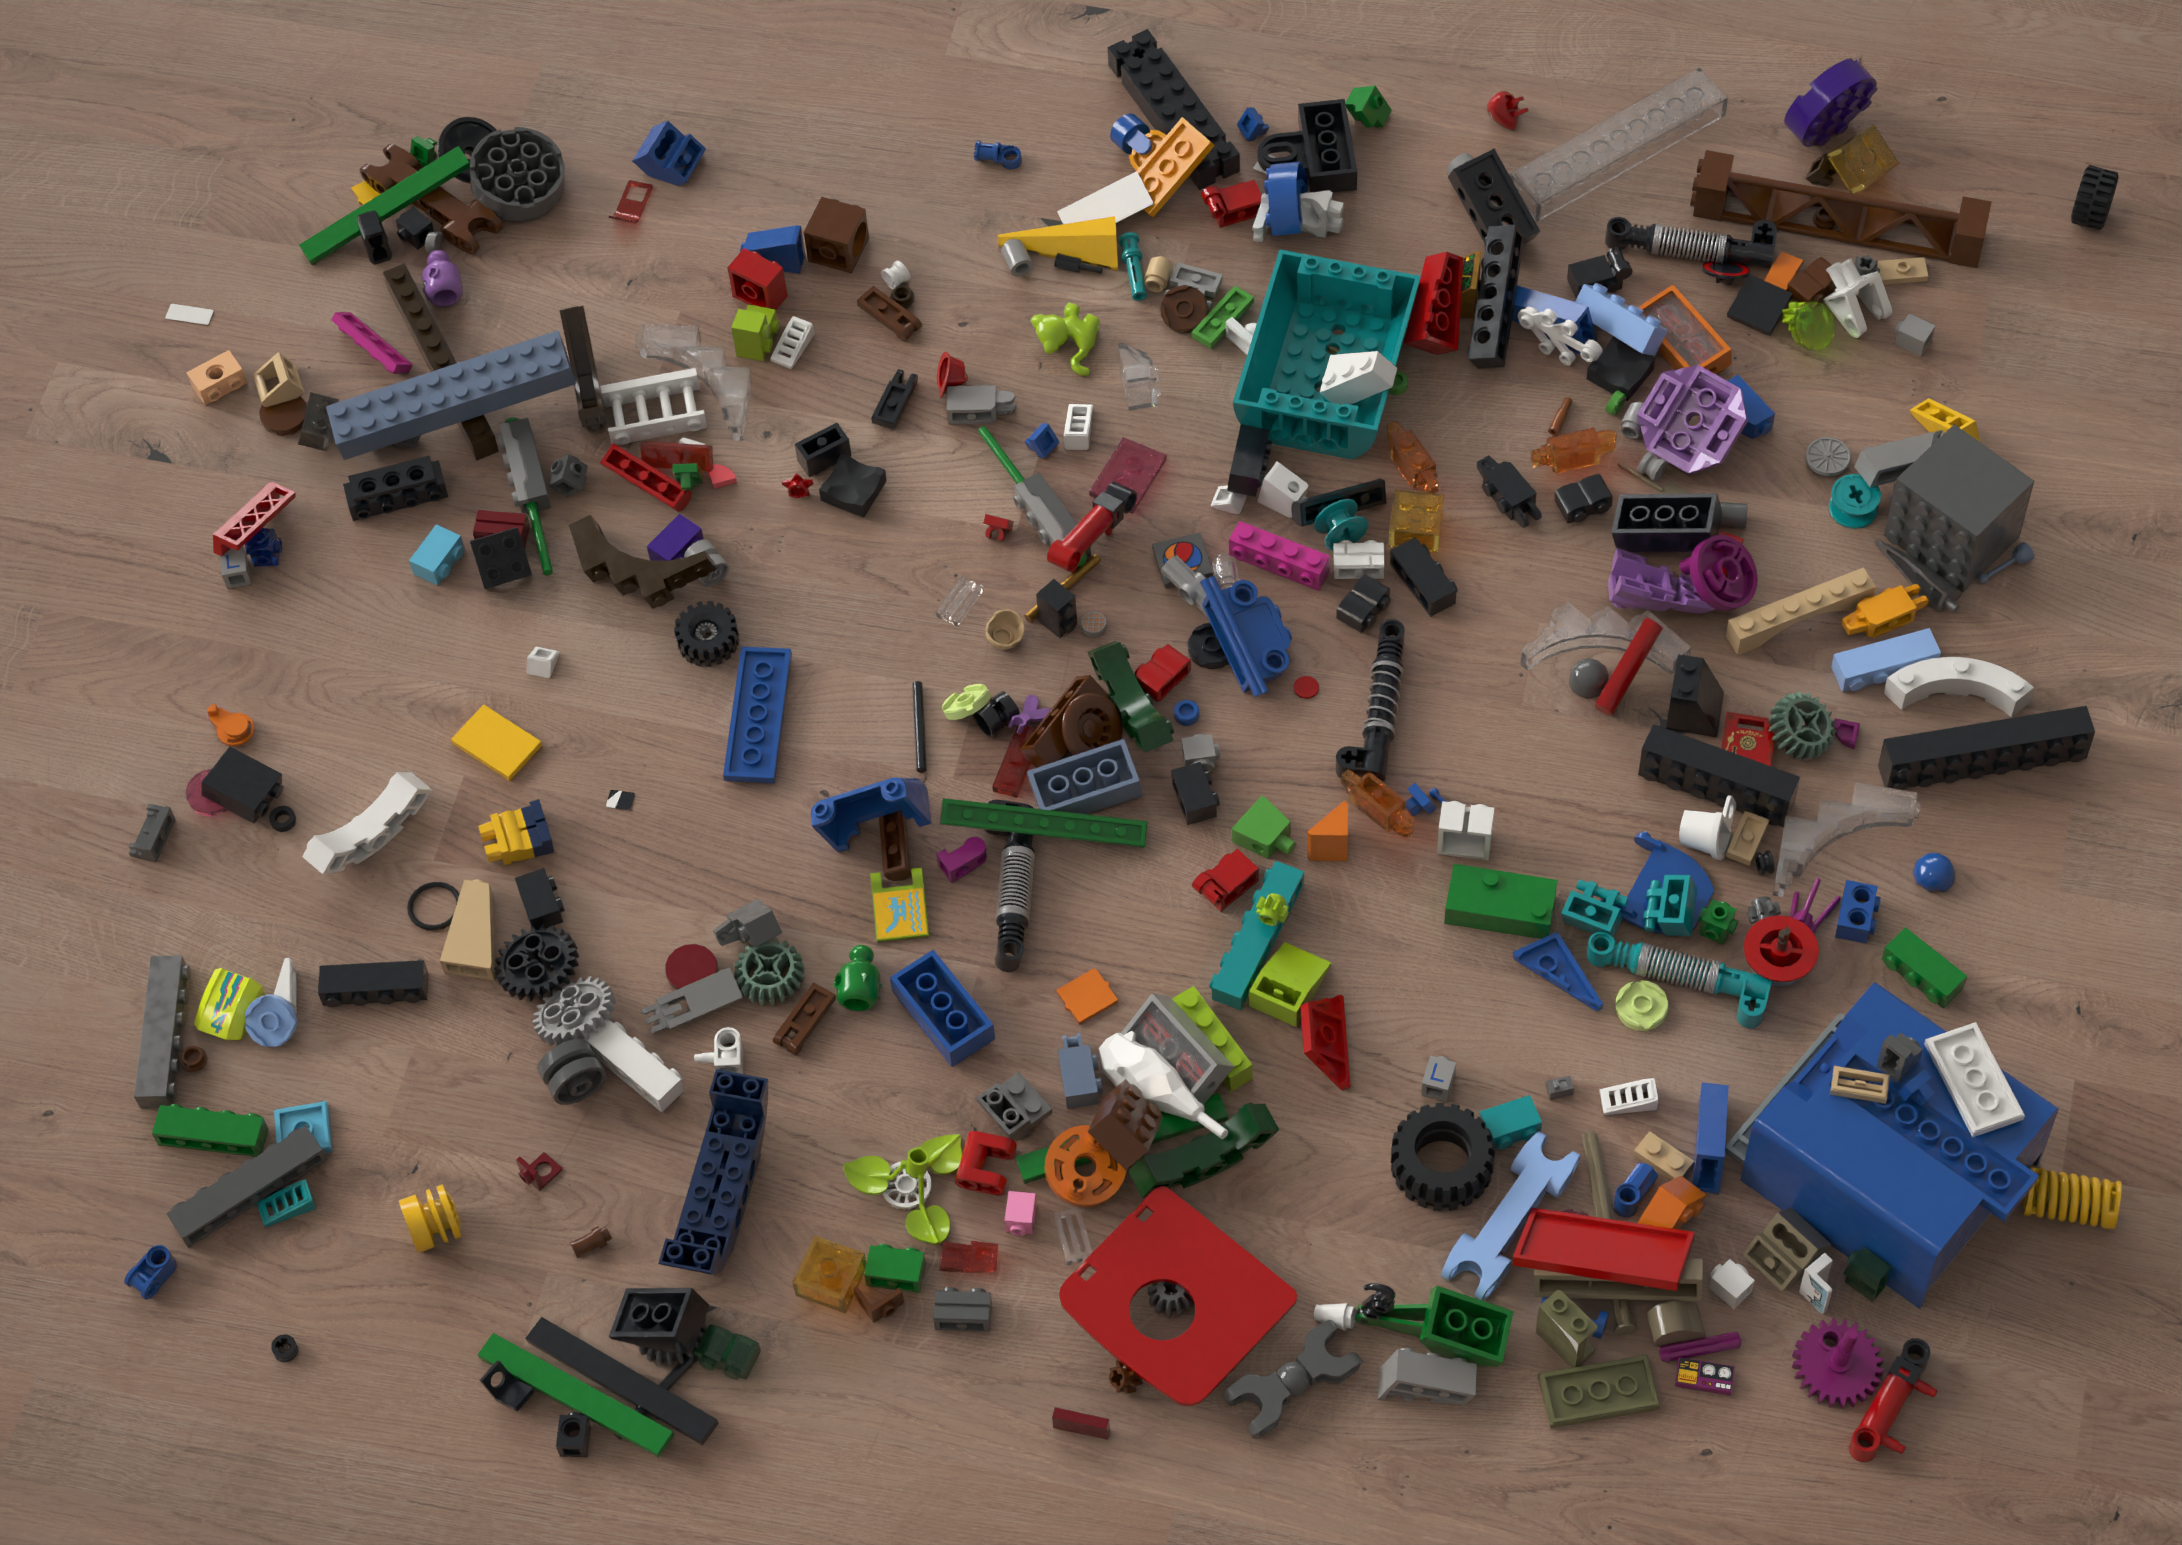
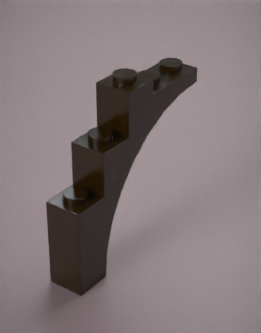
M584 305L561 309L559 311L569 361L576 382L574 388L579 420L582 423V427L588 426V430L603 428L602 423L607 421Z
M591 515L569 524L583 572L594 583L610 575L613 585L623 596L633 593L640 588L643 598L652 609L661 607L675 599L673 590L682 588L698 578L706 577L709 573L717 570L714 561L706 551L670 561H650L630 556L619 551L606 540L600 525Z

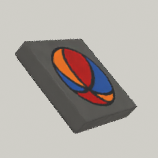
M1200 533L1152 544L1165 588L1174 587L1175 585L1161 572V568L1171 557L1176 555L1195 573L1199 572L1206 578L1213 576Z

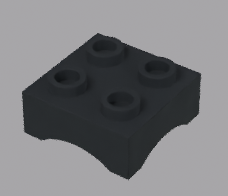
M1613 336L1599 358L1593 361L1587 368L1586 379L1612 394L1619 390L1626 395V401L1628 402L1654 370L1655 357L1642 354Z
M841 453L831 475L819 489L820 499L825 503L864 518L887 481L885 469L862 464L849 455Z
M518 527L470 541L484 589L532 575Z

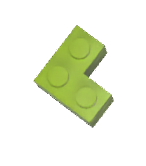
M749 304L746 310L738 309L731 327L736 356L764 362L767 353H770L772 350L773 336L778 333L780 328V320H777L775 309Z

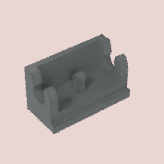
M148 804L146 808L148 810L147 818L136 842L130 843L128 848H130L129 854L131 857L156 863L176 819L170 807Z

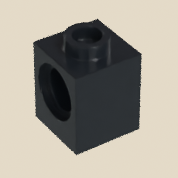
M578 1412L559 1415L556 1448L560 1457H588L591 1431L588 1416ZM571 1431H580V1433L577 1436L568 1437V1434Z

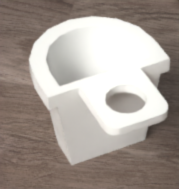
M1727 796L1723 813L1684 810L1679 831L1680 844L1711 854L1714 860H1723L1733 835L1731 824L1736 809V802L1733 796Z

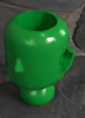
M856 945L849 953L851 962L841 967L840 972L835 976L833 987L837 989L836 997L839 1004L845 1009L858 1012L869 1010L876 1005L877 1000L880 999L879 990L882 984L880 983L878 968L871 963L874 958V952L866 945Z

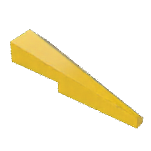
M1115 216L998 235L999 247H1002L1010 239H1019L1023 242L1026 250L1038 252L1041 256L1056 258L1057 253L1081 258V261L1089 262L1092 265H1104L1110 267L1111 270L1118 271Z

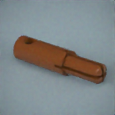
M1565 397L1560 409H1558L1548 430L1551 435L1557 436L1572 404L1571 398Z

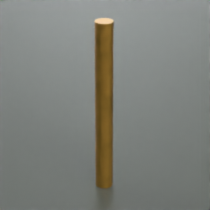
M1093 554L1083 566L1077 568L1076 572L1070 574L1060 584L1067 590L1070 589L1101 561L1100 557L1097 554ZM1037 604L1024 615L1028 622H1032L1038 617Z

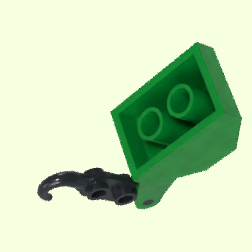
M1369 1283L1364 1286V1290H1374L1376 1293L1369 1296L1361 1305H1358L1355 1315L1357 1322L1420 1337V1342L1430 1352L1437 1353L1443 1358H1463L1469 1363L1486 1367H1498L1503 1363L1514 1311L1437 1285L1431 1289L1428 1304L1394 1305L1396 1293L1391 1287L1379 1283Z

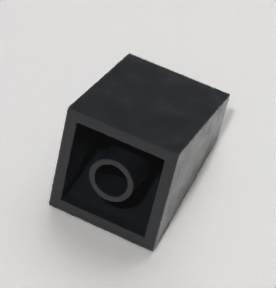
M1678 654L1666 729L1717 737L1724 691L1704 658Z

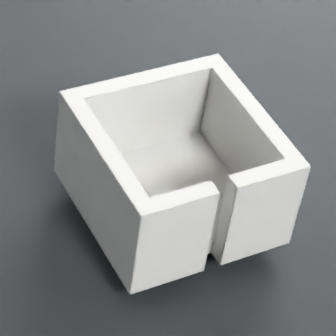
M1442 801L1437 854L1489 860L1494 808L1483 804L1466 807V804L1458 801Z

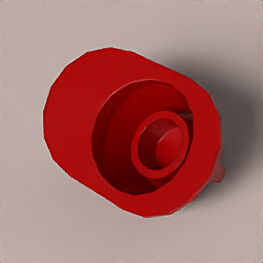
M948 352L942 354L937 369V385L940 398L943 397L948 386L963 385V383L968 381L964 362L950 356Z

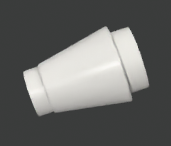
M1349 1303L1317 1304L1315 1307V1321L1323 1323L1327 1320H1332L1338 1329L1344 1331L1347 1328L1353 1329L1355 1325L1356 1307L1350 1306Z

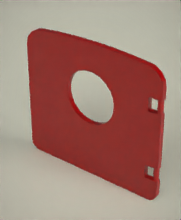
M1160 1186L1154 1189L1142 1201V1204L1064 1281L1060 1287L1059 1299L1062 1308L1073 1320L1118 1361L1127 1366L1128 1369L1134 1371L1137 1376L1177 1404L1194 1406L1206 1400L1294 1307L1297 1302V1293L1294 1288L1172 1190ZM1147 1208L1152 1212V1215L1143 1223L1138 1217ZM1091 1267L1096 1272L1085 1281L1080 1276ZM1155 1282H1170L1185 1289L1192 1297L1196 1309L1191 1326L1180 1336L1169 1340H1155L1140 1333L1131 1321L1129 1309L1132 1299L1143 1287Z

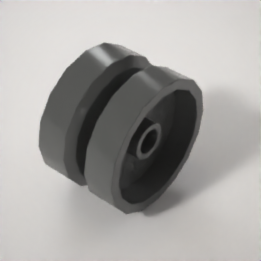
M584 1039L569 1040L554 1047L544 1055L537 1067L538 1073L544 1084L548 1085L549 1092L554 1101L560 1105H570L589 1097L601 1087L607 1076L601 1062L596 1059L589 1042Z

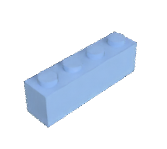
M1595 283L1594 286L1584 284L1575 302L1589 307L1593 324L1640 353L1655 356L1668 331L1660 325L1661 321L1650 315L1648 317L1644 316L1641 308L1634 305H1626L1624 298L1616 294H1608V289L1598 283Z
M1930 628L1836 653L1833 656L1831 668L1842 692L1849 690L1857 691L1867 685L1886 682L1887 677L1908 665L1923 660L1940 658L1941 651Z

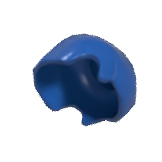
M1940 853L1924 855L1916 861L1913 870L1916 883L1928 892L1933 890L1946 892L1955 881L1956 874L1950 859Z

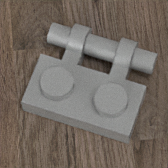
M1177 263L1170 279V286H1192L1201 291L1204 297L1215 298L1223 281V274ZM1207 300L1208 310L1210 311L1213 302Z

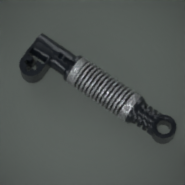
M1614 217L1607 223L1605 244L1610 249L1613 248L1615 250V247H1619L1623 250L1629 244L1631 248H1634V245H1636L1637 249L1643 246V250L1654 255H1658L1660 249V256L1663 253L1666 256L1668 253L1669 257L1672 254L1674 258L1677 254V258L1681 255V258L1685 256V259H1688L1689 256L1690 260L1694 257V261L1697 258L1700 261L1702 258L1703 262L1706 259L1707 262L1709 260L1714 262L1715 260V263L1721 264L1731 262L1771 268L1777 234L1776 225L1769 220H1760L1754 224L1751 241L1733 239L1731 235L1718 233L1716 236L1715 232L1713 235H1711V232L1707 235V231L1704 234L1703 231H1700L1699 234L1698 230L1694 233V229L1691 232L1688 229L1686 232V229L1684 228L1682 231L1681 227L1679 230H1677V227L1673 230V226L1669 229L1668 225L1665 229V226L1660 224L1646 226V229L1643 228L1644 225H1640V228H1638V224L1631 227L1632 224L1623 217ZM1761 239H1765V243H1760Z
M992 800L988 802L991 804L1033 808L1029 804L1005 800ZM985 830L989 834L1007 837L1006 845L1002 850L996 911V925L999 927L995 964L1001 971L1013 972L1019 968L1024 953V931L1028 927L1030 920L1035 852L1032 848L1033 835ZM1005 953H1010L1014 956H1007Z

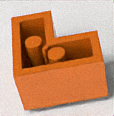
M1679 1176L1659 1187L1638 1223L1679 1229L1682 1223H1687L1690 1218L1699 1216L1705 1207L1702 1202L1707 1194L1684 1177Z

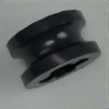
M1766 850L1764 854L1756 852L1755 862L1758 873L1760 875H1764L1766 871L1770 874L1774 873V861L1770 850Z
M290 1335L277 1336L271 1344V1350L275 1358L280 1362L292 1361L298 1354V1346ZM283 1344H288L290 1347L289 1351L286 1349V1353H281L279 1349L280 1346L284 1348Z

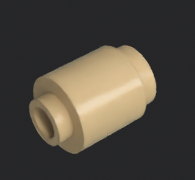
M1153 257L1149 262L1144 282L1145 287L1151 292H1162L1168 284L1173 265L1166 257Z

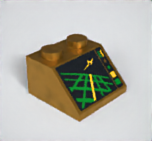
M1475 251L1463 257L1460 317L1473 319L1475 317L1474 305L1477 302L1481 251Z

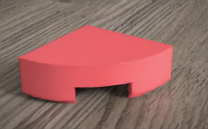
M719 464L706 465L713 489L737 483L735 474L728 467Z

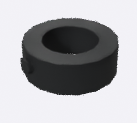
M278 806L270 812L269 820L273 829L279 832H286L295 826L296 816L290 807ZM281 815L289 816V819L284 823L276 822L277 818Z

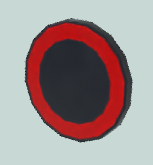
M1709 261L1704 263L1702 271L1705 274L1716 277V283H1719L1721 279H1729L1728 285H1731L1734 279H1743L1750 274V269L1747 266L1729 262L1721 264Z

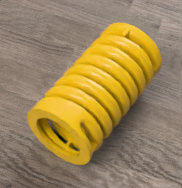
M2030 1166L2029 1169L2038 1174L2039 1177L2037 1183L2023 1199V1215L2030 1216L2031 1214H2036L2038 1218L2044 1217L2049 1195L2047 1218L2049 1220L2055 1219L2060 1195L2058 1220L2062 1222L2066 1220L2070 1199L2068 1221L2075 1223L2081 1199L2079 1223L2086 1225L2092 1199L2089 1224L2092 1227H2096L2099 1216H2101L2100 1226L2102 1228L2115 1229L2121 1201V1181L2117 1180L2113 1183L2105 1178L2100 1182L2094 1176L2089 1179L2086 1175H2081L2078 1178L2075 1173L2067 1175L2061 1171L2057 1174L2054 1170L2047 1172L2044 1168Z

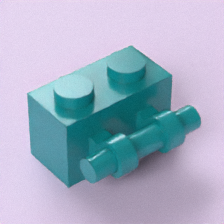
M1664 875L1663 889H1661L1660 881H1651L1650 889L1647 890L1646 894L1648 906L1643 915L1645 931L1654 932L1655 924L1658 923L1665 936H1691L1698 888L1690 875Z
M1579 879L1576 889L1583 891L1584 894L1571 890L1561 912L1563 922L1592 934L1599 931L1606 932L1614 939L1622 921L1621 909L1615 907V905L1626 907L1629 898L1620 895V891L1615 889L1610 891L1599 887L1598 883L1591 880L1586 882ZM1596 896L1606 900V902L1599 901L1597 899H1594L1593 897Z

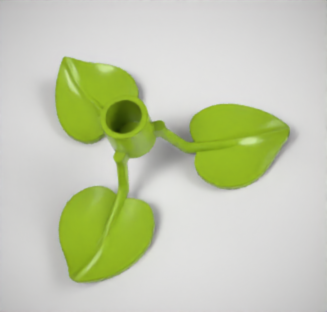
M960 1134L939 1136L925 1141L919 1147L912 1148L908 1152L907 1161L902 1160L900 1166L891 1175L890 1165L879 1156H864L843 1164V1170L849 1183L855 1189L867 1195L884 1193L888 1187L887 1181H893L903 1169L906 1170L910 1177L918 1178L920 1210H913L907 1215L905 1220L906 1230L913 1238L925 1243L936 1245L945 1241L949 1234L950 1220L946 1211L938 1205L925 1208L924 1175L928 1168H931L933 1172L940 1175L951 1174L958 1170L962 1157Z

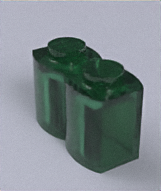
M1863 1247L1860 1251L1854 1250L1848 1258L1847 1263L1849 1265L1844 1271V1275H1846L1845 1283L1873 1303L1885 1289L1892 1266L1866 1247Z
M709 1324L695 1351V1355L702 1367L708 1370H713L714 1368L723 1370L727 1377L738 1380V1378H748L761 1349L758 1342L748 1337L734 1334L722 1327Z

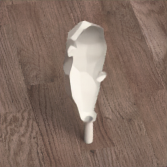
M1130 1031L1125 1035L1115 1033L1107 1038L1099 1047L1102 1073L1116 1087L1126 1079L1130 1084L1136 1085L1142 1092V1096L1149 1103L1155 1104L1159 1110L1194 1122L1198 1121L1221 1139L1228 1135L1227 1129L1204 1113V1105L1198 1102L1186 1087L1177 1070L1154 1048L1146 1047L1135 1041V1032Z

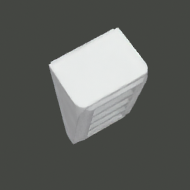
M792 316L770 358L771 362L792 369L815 335L813 324ZM782 352H783V353H786V354H788V355H791V357L788 358V357L783 356V355H781V354H782Z
M1069 404L1064 430V446L1066 450L1089 449L1093 405Z
M285 958L274 995L281 996L289 1001L297 1014V972L292 959Z
M1654 1078L1611 1086L1599 1091L1603 1115L1657 1110L1658 1095ZM1643 1092L1648 1093V1098L1644 1099ZM1633 1093H1636L1637 1095L1636 1101H1633L1632 1099ZM1625 1094L1627 1103L1622 1104L1621 1095ZM1609 1096L1615 1097L1616 1105L1611 1106Z

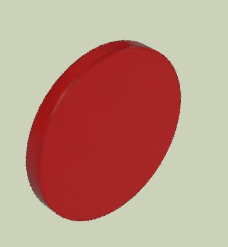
M1302 676L1294 683V692L1300 698H1312L1319 691L1317 680L1310 676Z

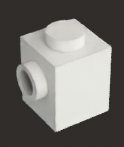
M1729 1259L1724 1265L1718 1264L1710 1273L1709 1289L1731 1308L1735 1309L1752 1292L1755 1280L1749 1276L1748 1271L1741 1264H1735Z

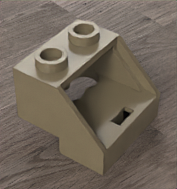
M1789 1208L1777 1212L1764 1231L1756 1235L1742 1255L1781 1291H1785L1803 1277L1805 1269L1824 1254L1832 1244L1795 1210ZM1779 1232L1805 1257H1799L1796 1254L1795 1249L1788 1247L1785 1243V1240L1777 1237L1776 1233Z

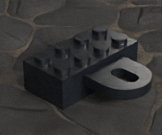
M1345 99L1298 104L1300 131L1270 135L1263 139L1258 146V163L1265 172L1272 164L1301 161L1307 173L1310 193L1327 190L1331 192L1357 190V167ZM1277 152L1291 153L1287 157L1271 158L1268 156L1271 153Z

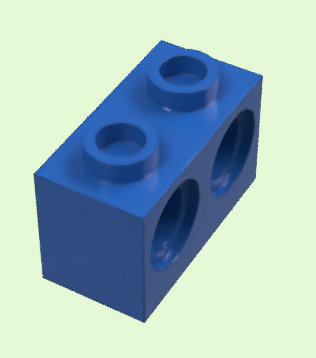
M1846 880L1835 934L1836 938L1866 944L1868 935H1874L1877 919H1872L1873 912H1878L1881 897L1876 896L1878 886ZM1857 899H1862L1865 903L1858 902ZM1852 922H1859L1862 925H1855Z

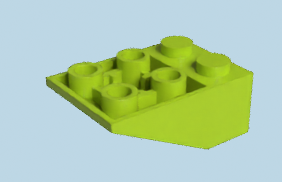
M1284 942L1262 968L1249 990V1006L1297 1027L1301 1020L1300 1006L1312 1001L1332 963Z

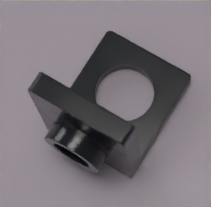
M498 1360L480 1379V1382L497 1402L515 1411H519L535 1392L531 1386L515 1379ZM496 1372H501V1383L493 1387L491 1385L492 1376Z

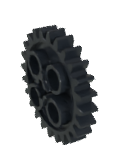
M544 924L540 926L539 930H536L534 925H532L528 933L521 929V936L519 937L513 934L512 938L514 941L512 943L505 941L504 944L507 949H500L498 952L501 957L495 959L498 965L494 968L497 973L496 978L504 991H508L511 997L517 994L519 1000L527 996L529 1001H532L535 995H538L539 999L542 1000L546 992L549 996H553L552 990L554 988L561 991L562 987L560 984L562 982L569 984L570 981L567 976L575 975L573 967L579 966L576 960L579 958L576 950L578 948L570 934H565L562 928L556 930L554 925H551L547 930Z

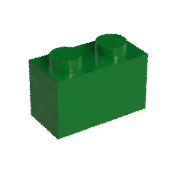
M887 1244L870 1245L864 1273L866 1286L892 1290L899 1288L901 1291L920 1293L926 1265L924 1252L911 1247L897 1249Z

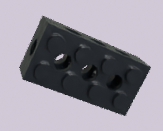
M1495 148L1452 170L1448 179L1483 242L1488 235L1489 226H1502V222L1508 225H1516L1525 235L1523 244L1535 239L1539 234V227ZM1479 181H1483L1486 186L1481 185ZM1490 201L1495 202L1498 207L1493 206Z

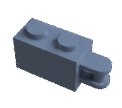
M1080 1032L1076 1033L1077 1036L1066 1037V1035H1062L1064 1049L1058 1050L1067 1109L1099 1104L1098 1094L1103 1093L1101 1078H1095L1094 1070H1099L1097 1055H1091L1090 1045L1083 1046Z

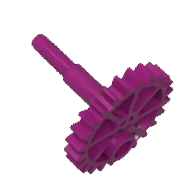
M1832 1318L1830 1326L1824 1320H1821L1819 1329L1812 1324L1809 1328L1810 1333L1804 1331L1801 1335L1802 1340H1797L1795 1347L1798 1350H1794L1792 1357L1797 1360L1793 1362L1792 1368L1799 1371L1796 1372L1794 1378L1804 1380L1800 1385V1389L1809 1387V1398L1815 1394L1819 1396L1818 1404L1827 1399L1829 1408L1833 1406L1835 1401H1838L1841 1409L1844 1408L1846 1401L1854 1407L1857 1403L1856 1398L1862 1403L1865 1402L1866 1394L1872 1396L1875 1391L1873 1386L1878 1387L1881 1382L1878 1377L1882 1376L1884 1370L1878 1366L1883 1364L1884 1358L1876 1357L1880 1353L1881 1347H1872L1876 1340L1875 1337L1866 1339L1865 1336L1868 1330L1865 1329L1859 1333L1857 1331L1858 1323L1849 1328L1847 1327V1319H1844L1841 1325H1837L1836 1319ZM1831 1339L1836 1346L1829 1347L1825 1345L1823 1340Z

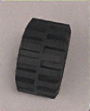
M2092 165L2085 169L2071 214L2073 224L2101 230L2104 227L2118 183V172Z

